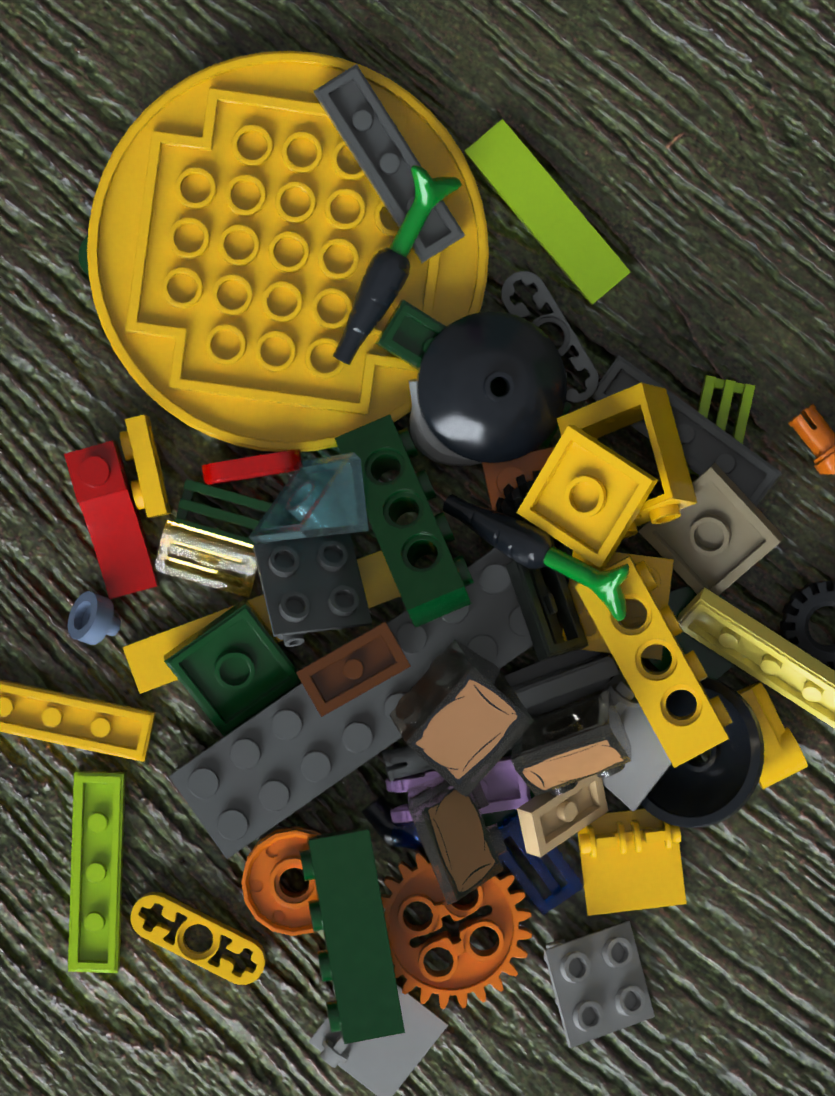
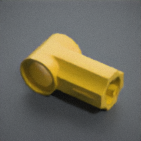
M759 681L738 690L737 692L754 711L763 735L764 764L758 782L761 788L765 789L807 768L808 764L801 748L788 727L784 728L762 682Z

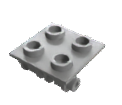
M618 670L619 675L612 678L561 747L568 751L610 737L611 745L619 749L623 753V758L628 760L602 771L603 785L629 809L635 811L672 763L621 670Z
M625 921L568 942L561 939L545 944L546 949L543 950V957L547 963L552 982L551 988L554 990L555 1003L558 1005L563 1024L562 1030L566 1035L569 1048L655 1017L630 921Z
M398 984L397 989L405 1033L344 1044L341 1031L331 1033L327 1017L309 1040L310 1044L321 1051L319 1056L327 1064L334 1068L337 1065L377 1096H393L448 1027L445 1021L409 993L403 994L402 988Z

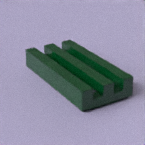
M185 480L182 498H180L179 509L172 527L252 550L253 544L273 542L283 506L193 480ZM194 492L270 513L268 523L193 502ZM191 511L265 532L263 541L187 520L188 513Z

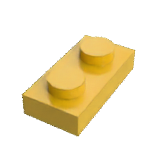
M140 415L125 419L127 431L120 432V441L125 460H134L138 479L131 481L137 510L145 509L147 518L171 514L150 417Z

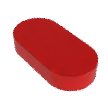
M300 449L215 462L202 465L201 467L204 483L214 485L301 470L303 464Z

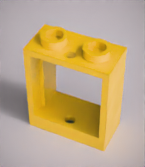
M642 382L557 418L561 436L568 425H575L596 440L642 419L645 420L664 494L647 500L623 539L637 534V526L651 521L652 524H661L675 520L681 516V509L697 503L667 390Z

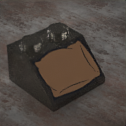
M454 640L443 654L435 658L430 669L410 692L402 696L396 708L389 715L404 741L465 797L474 790L534 722L498 667L457 640Z
M608 690L514 725L511 761L515 770L535 796L547 792L550 795H559L573 789L579 780L593 775L604 778L620 772L624 769L625 763L632 761L631 743Z
M447 773L408 789L410 815L447 905L457 902L503 871L500 855L508 852L498 824L488 826L481 808L488 806L489 803L479 778L476 777L469 780L467 774L460 785L456 783L450 773Z

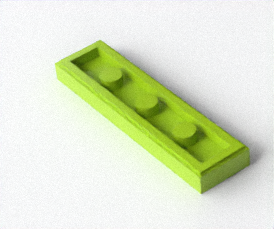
M503 119L464 151L467 158L591 306L631 273Z
M74 772L68 972L118 973L120 970L126 772Z

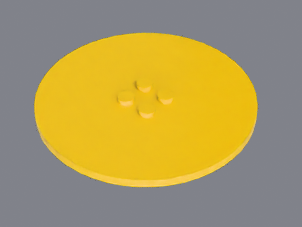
M271 51L238 56L213 64L183 79L150 104L128 128L114 149L102 173L93 200L87 242L89 281L94 305L102 328L115 354L146 394L168 413L186 425L212 438L235 446L259 451L282 452L300 449V452H313L338 447L335 441L336 437L389 414L393 422H396L411 412L409 380L417 379L418 370L375 343L400 301L405 300L445 326L462 317L480 312L487 283L489 247L483 203L472 171L448 130L424 104L391 79L365 66L357 64L422 168L429 173L431 178L456 177L461 181L462 186L442 200L465 236L424 263L420 262L411 248L407 256L410 263V274L404 286L382 319L377 322L375 328L359 347L350 365L333 357V354L343 336L353 302L372 257L379 250L389 248L399 230L394 219L314 95L316 89L357 63L315 52Z

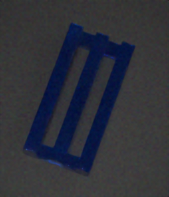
M517 815L514 818L509 816L502 821L501 827L496 830L492 828L485 833L486 838L542 915H544L583 889V883L559 849L555 847L547 855L568 882L562 888L540 857L526 853L523 835L520 831L519 816ZM509 836L512 837L553 893L551 896L545 899L504 843V839Z

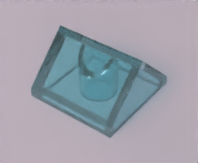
M352 452L302 461L303 467H301V470L293 473L249 538L258 544L369 531L361 459Z

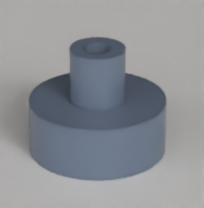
M90 591L81 594L73 604L68 618V632L71 638L90 645H96L106 635L115 636L120 629L121 621L118 617L113 616L114 608L112 601L107 597Z

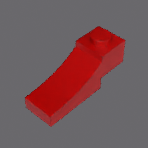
M112 440L65 453L64 456L77 503H79L109 599L159 586L139 510H137L118 442Z

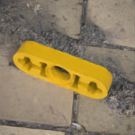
M162 892L146 893L138 899L132 908L131 924L138 935L234 984L247 985L253 983L261 976L264 970L266 953L263 946L257 940ZM155 903H158L164 907L161 915L174 923L178 913L187 917L178 928L175 941L166 937L172 927L158 922L154 928L145 925L147 916L141 912L142 907L151 909ZM195 924L206 926L213 935L211 947L202 952L191 950L185 942V931ZM222 935L231 939L226 946V949L231 952L240 954L244 948L253 952L251 961L257 964L255 969L246 967L242 973L234 970L236 961L225 954H222L220 963L211 960L220 947Z

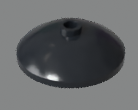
M498 311L471 314L445 327L426 349L419 366L416 383L420 412L434 437L453 453L469 460L485 463H500L518 459L539 447L558 424L557 418L561 417L567 395V379L563 361L550 338L528 320L514 314ZM496 377L502 378L506 383V391L500 397L493 395L490 390V383Z
M706 678L700 681L709 699L718 695L733 721V723L725 726L729 739L711 748V756L707 761L703 760L700 754L675 768L671 764L641 802V806L654 817L674 826L686 828L706 827L730 818L747 803L761 777L764 764V740L758 719L750 705L737 691L712 678ZM676 690L666 700L668 710L679 717L691 714L697 704L694 695L687 690Z

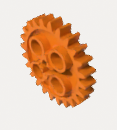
M437 845L435 846L433 860L428 861L420 850L416 851L417 866L413 869L408 864L400 861L398 863V868L402 875L400 881L390 876L384 878V883L391 891V894H381L383 908H385L384 916L395 978L401 975L406 978L402 987L403 994L406 995L417 986L421 988V1004H425L431 994L434 993L439 994V1003L442 1009L446 1008L450 995H456L461 1007L466 1008L467 993L474 992L483 1003L486 1001L485 986L488 984L500 992L504 990L499 976L502 972L515 977L518 975L517 968L510 960L512 957L527 958L528 953L522 946L517 944V941L532 938L531 930L519 926V922L527 920L532 916L530 909L516 908L515 906L526 897L524 889L510 892L508 890V887L515 879L513 872L506 873L501 877L496 875L500 865L499 859H497L498 864H495L489 874L475 886L478 890L475 900L466 905H459L453 902L449 896V890L454 885V882L443 864ZM416 901L424 902L432 910L430 920L419 926L409 923L403 914L406 906ZM489 905L492 907L491 913L461 923L459 925L460 934L455 937H451L448 931H443L416 947L410 945L412 938L441 929L443 927L442 917L450 915L454 921H459L483 906ZM479 927H490L498 934V940L492 948L479 950L471 944L470 936ZM432 948H445L450 952L453 959L449 967L437 971L432 970L426 965L424 957Z

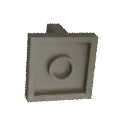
M714 462L700 476H694L691 479L697 499L696 504L681 509V516L670 522L652 524L651 521L647 522L639 530V533L663 558L674 559L673 569L696 594L705 587L719 596L776 547L784 536Z

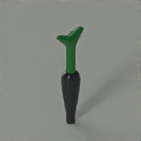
M417 165L411 167L415 185L414 202L390 247L379 250L372 257L362 278L343 336L333 357L350 365L359 347L398 296L399 291L410 274V263L407 256L431 210L442 199L462 186L461 181L456 177L431 178L424 168Z
M453 494L449 495L445 500L443 512L460 520L509 558L529 569H539L546 566L590 588L602 600L617 621H622L626 617V599L621 584L629 574L628 564L612 570H597L557 549L553 537L533 524L501 512L471 504Z

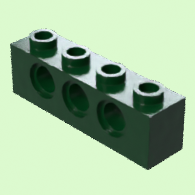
M389 414L336 437L335 441L415 628L472 604L465 587L473 584L474 581L463 556L460 555L452 558L446 545L454 541L455 538L444 512L433 515L428 501L436 498V494L425 469L417 473L414 471L410 458L417 456L418 453L407 427L397 431ZM389 470L400 471L399 475L392 481H378L381 475ZM404 513H418L417 518L412 523L407 525L396 524L398 518ZM431 554L437 556L436 561L427 568L414 567L416 561L424 555Z

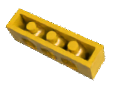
M628 556L602 571L612 570L624 564L629 565V574L621 584L626 600H639L647 610V618L640 626H625L613 617L606 605L590 588L580 583L575 588L675 768L728 740L729 734L725 726L733 723L718 695L712 699H709L700 681L708 676L694 650L684 654L675 636L681 634L683 630L670 606L668 605L660 609L650 591L658 588V585L644 560L635 564L632 557ZM660 644L670 651L672 661L667 669L661 672H653L644 666L642 653L650 645ZM676 690H687L694 695L697 702L696 708L687 716H676L667 708L666 700L668 696Z

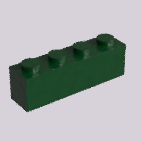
M367 827L307 837L309 849L299 851L304 881L314 880L318 900L308 901L313 931L323 930L326 950L318 951L317 955L322 982L332 980L335 1001L326 1002L331 1033L341 1031L344 1044L405 1033L370 831Z

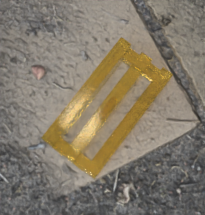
M167 520L163 528L154 571L250 598L258 567L252 544ZM168 554H175L178 556L197 561V564L203 566H207L210 568L220 567L233 572L244 574L245 576L244 578H240L220 571H216L213 569L181 561L175 558L168 557Z

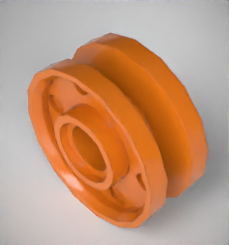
M297 825L275 829L261 838L247 856L241 881L244 901L254 918L272 932L290 936L315 932L313 931L308 901L318 900L314 880H309V884L301 892L293 893L287 891L282 886L280 877L290 868L302 870L299 851L309 849L307 837L323 835L317 830Z

